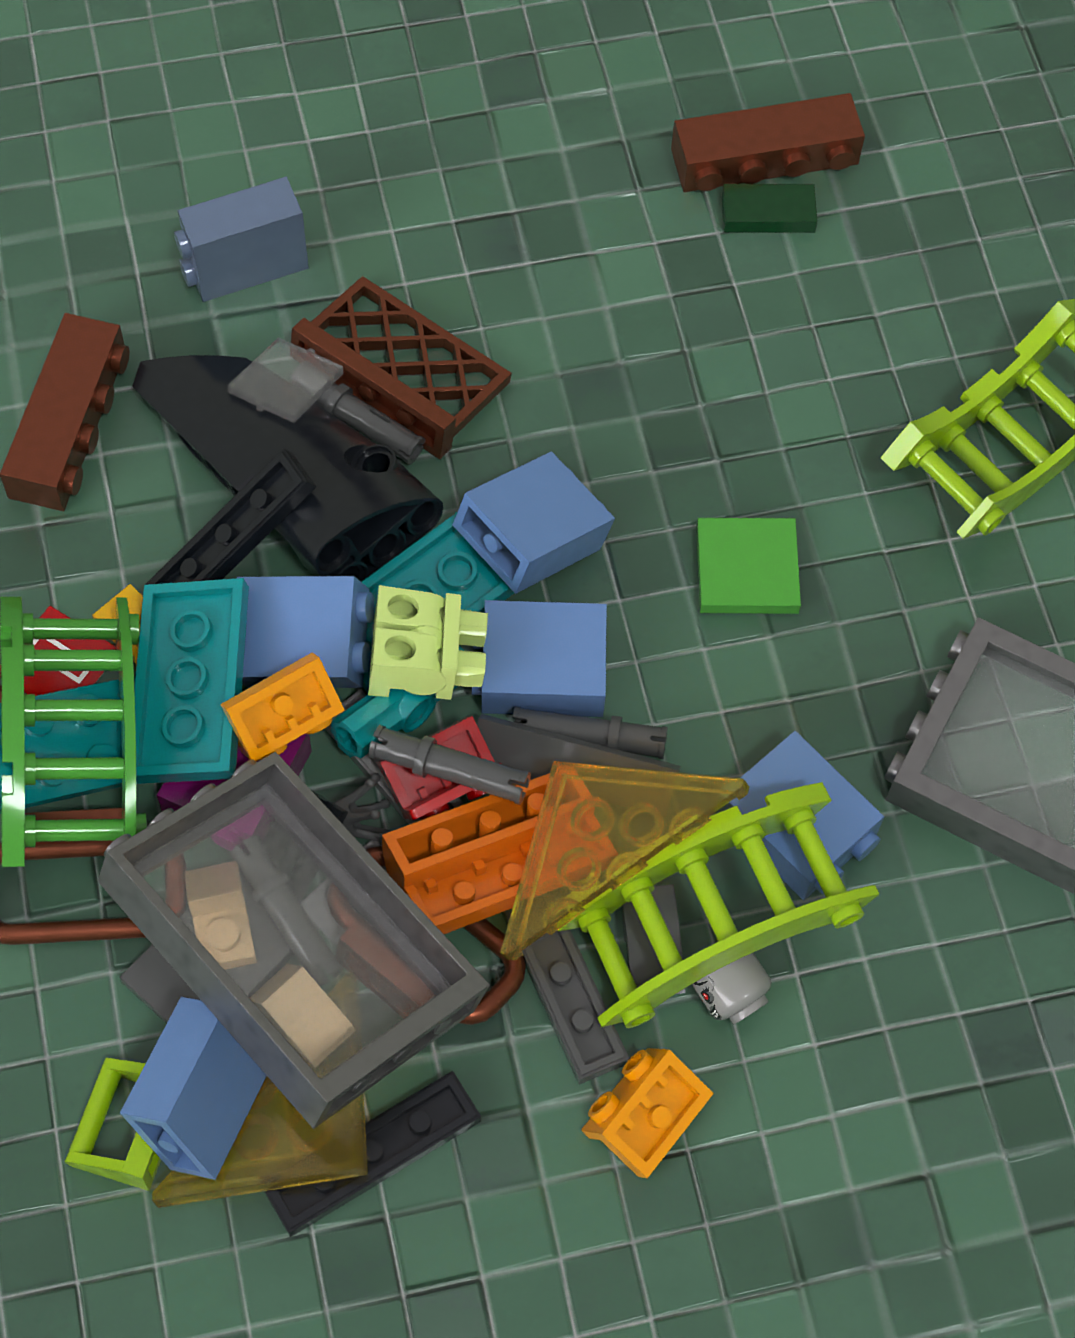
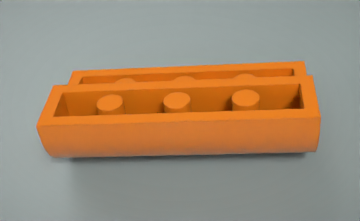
M574 765L532 779L529 782L528 788L516 785V787L522 788L523 792L526 793L521 805L495 795H489L382 834V851L387 873L443 934H447L618 868L620 855L595 816L597 802Z

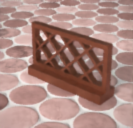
M364 276L358 279L311 322L303 318L292 328L291 361L300 367L305 364L311 366L313 370L337 385L345 383L353 389V395L386 414L418 436L424 437L426 442L422 445L424 446L423 449L438 459H441L452 448L453 437L498 395L511 380L512 373ZM362 296H365L379 305V311L354 312L353 304ZM382 324L384 337L358 338L356 325ZM389 324H408L416 329L417 336H391ZM349 325L350 338H335L324 330L328 326ZM427 348H445L453 354L454 360L429 361ZM419 349L421 361L395 362L393 350ZM386 350L388 363H372L360 355V351ZM481 372L492 380L487 385L467 386L464 373ZM456 373L458 386L433 387L431 374ZM423 374L425 387L410 388L398 380L397 375ZM461 399L462 409L453 416L436 405L435 400Z

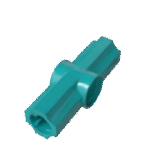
M390 689L389 697L366 695L332 720L330 732L334 735L338 747L350 758L356 756L361 759L369 753L371 741L382 744V742L378 741V738L373 736L379 725L386 726V728L394 731L402 729L406 733L412 732L429 718L435 709L436 703L441 699L436 698V693L416 695L403 689Z

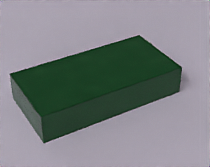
M723 184L724 232L815 233L817 226L815 184Z

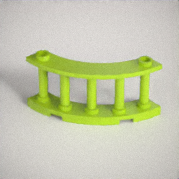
M1075 299L1058 301L1033 330L1014 348V352L1019 357L1000 375L991 369L963 392L960 399L964 404L952 412L943 406L929 415L910 421L881 456V459L893 471L905 468L911 464L915 468L921 466L970 514V517L957 530V533L963 539L978 532L985 536L991 533L1007 514L1020 506L1075 460V434L1051 454L1002 408L1004 404L1002 400L1018 385L1023 389L1029 387L1075 430V403L1042 373L1043 367L1040 365L1058 345L1061 348L1067 346L1075 353ZM978 420L983 423L989 421L1036 467L1013 483L965 437L966 429ZM939 448H942L945 452L951 450L995 493L983 500L935 451Z
M823 782L767 795L764 799L767 804L766 807L743 815L738 806H734L682 828L622 860L623 873L609 880L604 885L601 884L599 878H594L550 913L558 932L581 928L582 932L585 933L589 932L615 989L619 1001L597 1017L601 1027L623 1022L626 1028L639 1026L655 1016L654 1008L701 978L744 956L789 937L829 924H833L836 929L843 928L864 916L862 908L879 895L876 886L871 885L847 891L813 825L817 821L815 815L832 801ZM785 830L788 834H794L826 898L796 908L762 839L766 835ZM734 846L736 849H743L775 914L774 917L738 932L706 866L709 861L708 857ZM678 871L680 874L687 875L718 940L717 943L684 960L652 896L656 883ZM627 902H632L663 969L662 973L638 988L608 924L612 919L610 914Z

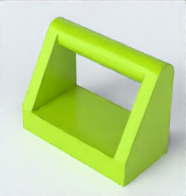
M105 1058L65 1159L67 1165L150 1191L161 1159L137 1132L125 1161L91 1155L120 1079L124 1078L136 1082L146 1063Z

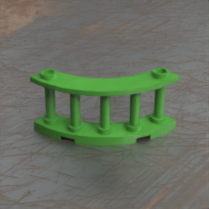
M0 597L2 763H12L13 775H2L1 777L2 867H25V847H35L36 842L114 841L124 834L134 836L147 828L146 813H136V724L132 645L139 644V614H129L127 598L116 597V619L33 618V613H22V597ZM33 639L116 640V650H34ZM34 671H118L120 699L35 700V694H24V676H34ZM35 721H121L122 757L36 758L35 752L25 753L24 727H35ZM122 779V819L36 820L35 815H25V785H35L36 780Z

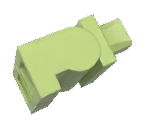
M379 585L373 625L368 696L389 697L390 689H403L416 695L436 693V698L451 700L454 686L482 687L486 668V653L459 650V645L484 647L488 613L461 609L460 594L446 593L445 598L438 594Z

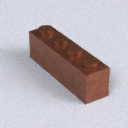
M847 93L675 120L671 151L683 192L696 190L710 191L723 186V184H754L765 179L783 176L797 177L808 172L827 169L841 170L852 165H858L865 134L852 95Z
M64 313L0 472L8 499L64 512L70 495L75 496L79 492L83 479L82 464L86 454H92L96 448L99 436V420L102 413H109L114 399L113 384L117 374L125 372L129 361L130 351L129 347L124 344L120 325Z

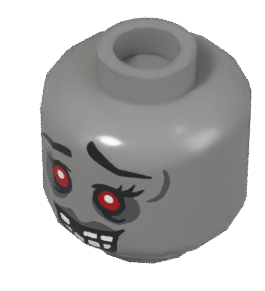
M751 953L693 983L692 986L714 1019L725 1020L729 1018L734 1025L769 1002L765 994L770 990L772 982L755 954Z

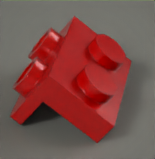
M467 716L429 735V737L435 738L439 745L495 762L473 716ZM384 760L376 762L404 819L415 820L420 818V820L450 810L448 803L466 794L468 800L486 794L480 790L428 774L423 778L414 775L412 769Z

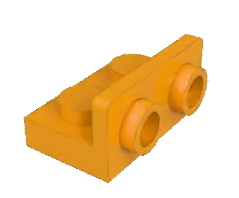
M313 652L220 704L238 738L239 751L248 759H254L255 761L262 760L274 752L280 755L286 750L289 742L303 734H314L322 731L332 723L333 717L345 711L320 658Z
M647 1048L635 1053L622 1069L624 1077L612 1092L604 1093L593 1103L588 1112L590 1119L581 1130L589 1139L601 1140L631 1171L641 1178L648 1179L714 1094L670 1049Z

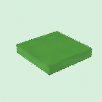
M796 518L697 519L700 613L799 614L801 599Z

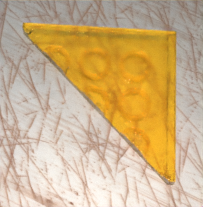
M553 761L500 954L507 960L515 961L523 955L522 950L546 933L552 935L584 912L585 909L583 907L609 888L615 890L648 866L646 862L673 842L675 845L682 842L710 822L712 819L709 816L736 797L738 800L745 797L750 786L741 778Z
M354 974L345 975L327 997L353 1026L355 1032L315 1069L301 1056L320 1079L361 1051L358 982ZM266 1076L216 1180L171 1171L152 1192V1201L160 1208L368 1175L364 1093L313 1129Z

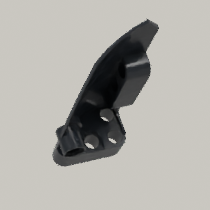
M189 355L164 357L140 362L132 387L173 427L191 453L234 496L283 448L295 455L316 485V488L275 529L288 541L304 567L313 576H355L362 582L421 539L439 522L443 514V502L399 462L390 447L383 444H375L249 359L218 355Z

